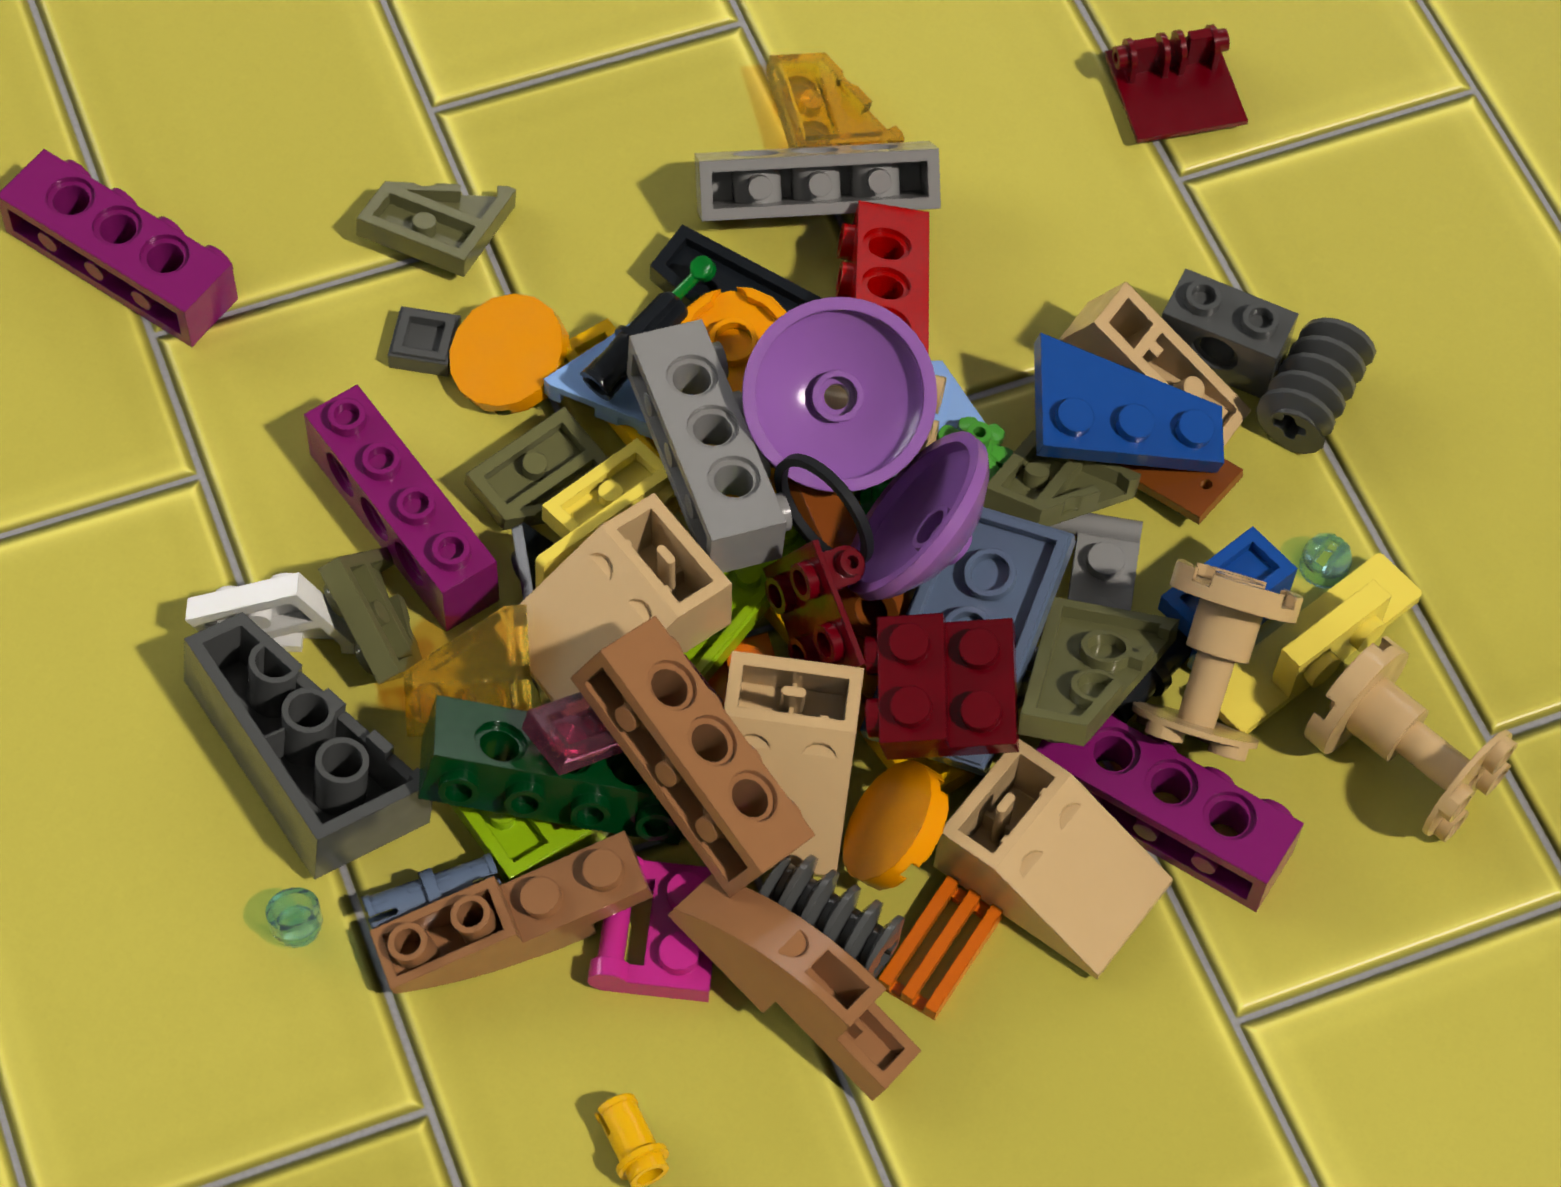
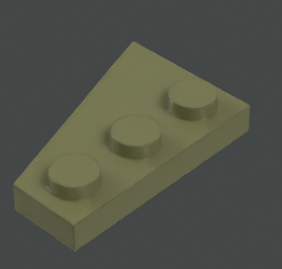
M1055 597L1044 625L1020 714L1018 734L1041 738L1052 743L1063 742L1085 746L1176 641L1180 619Z

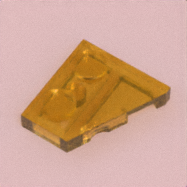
M825 52L770 55L765 71L789 148L904 142L903 132L896 125L886 129L869 111L872 100L858 86L846 80L843 70Z

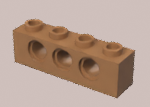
M656 615L601 649L570 678L729 898L815 836V833L804 820L798 806L782 790L763 764L758 751L747 742L723 709L718 696L707 687L683 654L680 644L674 637L669 635Z

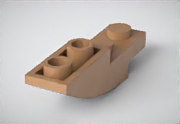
M622 831L500 885L495 876L487 878L370 930V934L390 990L397 994L459 982L559 950L597 934L594 923L653 898V895L632 843L626 832Z
M711 874L668 914L675 924L762 1013L776 1002L872 1101L886 1090L922 1051L875 1003L886 988L833 940L770 898L748 887L743 888L729 898L713 874Z

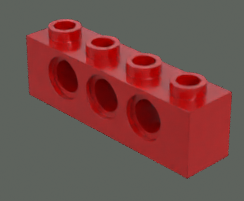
M858 201L853 224L843 223L840 231L837 258L847 260V262L842 261L840 264L836 284V297L863 299L888 309L909 325L929 354L930 212Z

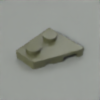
M385 181L358 215L356 235L464 277L514 209L516 189L509 186H497V196L461 195V184L437 183L431 186H420L414 182Z

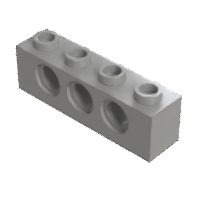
M930 141L695 153L697 212L701 221L856 213L858 201L914 210L941 209L939 148Z
M702 319L629 336L627 376L691 536L723 573L782 558L785 533L792 529L793 524L790 506L784 493L774 492L769 480L771 476L770 463L761 454L752 440L743 413L741 391L732 392L727 380L729 373L728 362L722 344L719 341L711 342ZM731 494L739 497H728L726 495Z

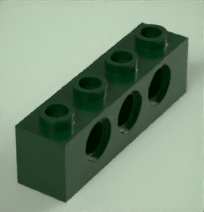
M441 695L436 696L421 739L418 799L513 815L519 818H530L575 826L586 830H598L615 834L625 831L627 836L643 838L649 841L679 844L683 833L605 726Z

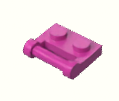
M637 856L651 891H654L644 965L629 964L624 960L631 915L630 907L603 919L598 956L590 961L587 982L596 989L609 992L708 1002L713 962L675 924L668 914L712 873L707 867L647 861Z

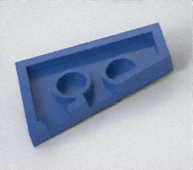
M1040 332L1034 342L1036 456L1217 473L1224 464L1222 406Z

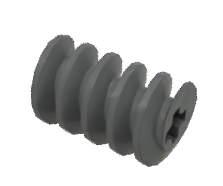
M1318 318L1311 320L1303 326L1298 340L1291 346L1288 357L1281 363L1277 375L1271 380L1267 393L1261 397L1256 409L1258 422L1271 439L1285 449L1301 454L1316 453L1323 448L1325 443L1324 437L1332 433L1336 423L1335 419L1344 412L1345 401L1352 398L1356 389V383L1363 379L1366 366L1374 360L1376 348L1368 335L1355 325L1335 318Z
M812 854L797 866L791 863L790 857L781 861L771 872L759 893L814 926L877 978L898 946L905 918L897 915L886 925H880L878 920L884 903L876 899L864 910L860 911L857 909L856 906L862 888L854 884L842 895L838 896L835 894L834 891L840 873L832 869L818 881L812 878L818 858Z

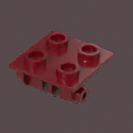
M1209 24L1204 29L1188 31L1187 37L1184 36L1182 30H1174L1171 40H1168L1164 32L1157 33L1155 37L1138 40L1125 38L1122 41V45L1114 46L1112 50L1105 51V58L1136 143L1248 124L1246 113L1222 52L1228 51L1230 48V39L1226 28L1217 29L1214 24Z
M816 539L763 568L766 576L765 591L772 609L781 615L790 639L788 644L790 658L853 667L866 664L838 592L846 586L858 582L864 575L865 560L856 548L843 545L823 552L819 540Z

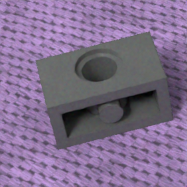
M1185 268L1161 318L1227 385L1261 398L1267 393L1271 380L1277 375L1279 367L1287 355L1299 314Z

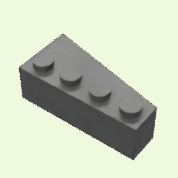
M241 612L184 638V682L314 880L430 823L432 801L418 799L420 769L417 767L413 771L394 754V746L376 730L370 733L346 712V703L329 688L323 691L302 673V664L247 615Z

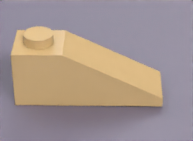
M1127 282L1089 301L1059 338V340L1222 406L1224 446L1251 411L1242 399Z

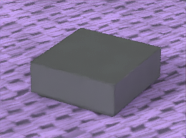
M401 306L388 352L389 368L449 377V350L456 330L461 325V315Z

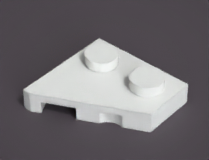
M299 572L279 573L270 579L241 586H223L215 592L187 599L185 621L198 632L243 612L287 652H302L304 638L334 639L340 644L341 653L355 654V639L344 618L339 617L331 609L325 595Z

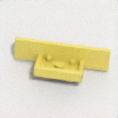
M638 438L542 505V520L562 539L537 556L535 560L536 588L600 525L652 493L657 495L673 515L681 509L661 459Z
M1381 553L1375 554L1301 610L1296 623H1284L1255 645L1249 664L1235 662L1218 718L1225 725L1249 734L1309 686L1315 688L1324 683L1336 671L1340 663L1356 650L1362 652L1369 645L1375 643L1388 625L1419 602L1422 595L1421 590L1385 555Z

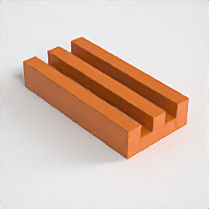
M947 875L878 978V981L886 988V992L933 1020L937 1018L1003 918V910L993 903L990 906L981 901V895L970 888L966 892L959 888V881ZM949 902L959 905L906 986L899 983L897 979ZM973 913L980 917L982 920L929 1000L919 995L971 914Z

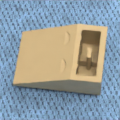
M652 493L600 525L495 627V631L566 719L579 721L593 712V709L570 678L594 655L655 615L669 635L674 637L680 644L683 654L731 624L732 583L657 495Z
M732 651L724 710L747 742L758 751L763 764L788 798L798 806L804 820L815 833L813 838L787 857L791 858V863L795 866L810 854L817 857L818 861L813 876L823 877L832 869L837 871L864 668ZM779 863L769 870H774L779 865Z
M1019 739V752L1004 753L945 824L943 833L937 843L933 867L946 876L949 875L959 881V885L968 891L971 888L980 894L981 900L991 906L993 903L1003 910L1004 916L1095 979H1098L1173 881V878L1070 772L1021 739Z

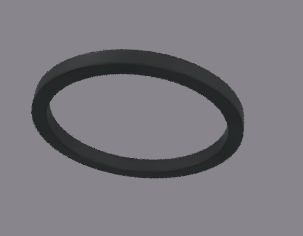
M796 453L783 459L775 469V488L777 493L782 492L786 496L792 514V525L806 543L818 539L823 552L833 549L815 534L798 511L788 485L790 467H799L810 471L823 480L837 494L856 525L860 538V553L865 563L868 562L874 551L872 530L861 505L846 484L827 466L810 456Z

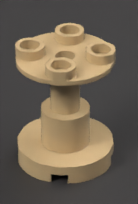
M1177 559L1169 585L1200 598L1186 641V645L1196 649L1197 653L1179 710L1147 702H1133L1131 710L1138 715L1136 722L1146 726L1144 732L1157 738L1174 743H1183L1185 734H1189L1209 744L1207 750L1212 753L1237 761H1245L1249 749H1257L1259 741L1247 733L1217 722L1235 662L1249 664L1263 617L1286 623H1296L1304 597L1287 589L1281 590L1280 593L1266 590L1267 582L1199 562L1194 567V564L1184 559Z
M1385 636L1382 637L1379 647L1374 643L1369 645L1339 676L1325 695L1331 700L1329 705L1331 708L1325 719L1314 712L1307 723L1304 737L1324 754L1334 752L1354 735L1387 762L1398 754L1445 790L1427 817L1422 832L1428 837L1434 834L1440 840L1446 842L1456 833L1469 815L1465 807L1471 801L1476 791L1479 790L1487 796L1507 774L1511 765L1506 761L1513 754L1518 744L1512 740V733L1505 729L1489 740L1470 760L1426 726L1424 721L1428 716L1429 710L1395 685L1407 663L1409 654L1389 637Z

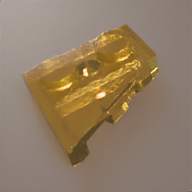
M510 605L500 608L403 672L407 737L423 736L437 695L533 712L527 605Z

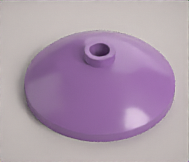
M828 297L812 300L789 310L769 326L752 350L744 371L742 406L745 422L755 445L775 469L787 456L796 453L804 454L827 466L853 492L870 488L890 479L905 468L918 454L931 431L935 418L937 384L928 352L917 334L900 317L880 305L863 299ZM837 385L846 391L848 400L844 408L832 409L826 404L824 393L829 386ZM790 467L788 478L792 481L815 490L834 492L823 480L810 471L799 467Z
M959 431L948 434L923 449L904 470H901L892 479L866 515L873 534L874 551L871 559L865 563L863 577L858 582L847 586L853 593L867 601L893 598L926 583L937 576L948 565L955 564L963 557L971 545L972 534L980 520L989 482V459L984 443L969 432ZM857 531L851 546L860 552V538Z

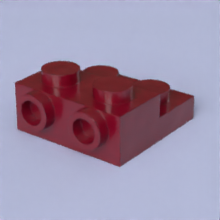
M943 613L877 617V635L865 636L864 656L867 675H878V698L866 699L865 718L868 738H879V744L886 760L1019 752L1015 626L1012 618L946 622Z

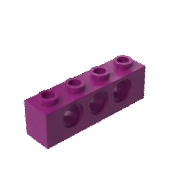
M43 149L0 191V212L7 233L190 347H193L238 300L233 265L221 250L212 245L202 246L186 236L172 220L164 216L157 218L140 208L126 192L119 188L109 189L91 178L90 174L79 163L73 160L63 161Z
M358 384L304 414L310 455L381 548L387 547L395 566L446 632L500 600L497 561Z
M1114 712L1085 746L1063 742L1052 743L1042 740L1036 749L1070 772L1145 850L1254 912H1257L1291 857L1304 826V823L1294 818L1290 811L1282 804L1271 799H1260L1235 785L1233 780L1221 770L1209 766L1202 767L1177 753L1176 749L1168 741L1150 734L1145 735L1120 721ZM1102 760L1113 761L1119 764L1123 770L1109 771L1102 768L1097 762ZM1154 793H1170L1176 796L1180 802L1175 804L1165 803L1159 800ZM1212 825H1227L1233 828L1238 835L1231 837L1221 835L1213 829Z

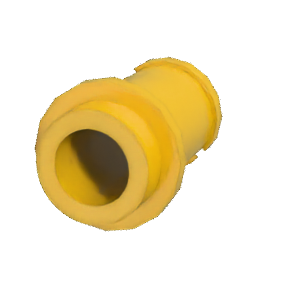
M625 1093L617 1095L605 1101L597 1108L599 1112H595L594 1115L598 1123L601 1124L619 1160L616 1172L620 1179L628 1180L631 1187H645L658 1181L668 1172L669 1166L666 1159L669 1156V1151L665 1144L656 1143L638 1107V1101L634 1094Z

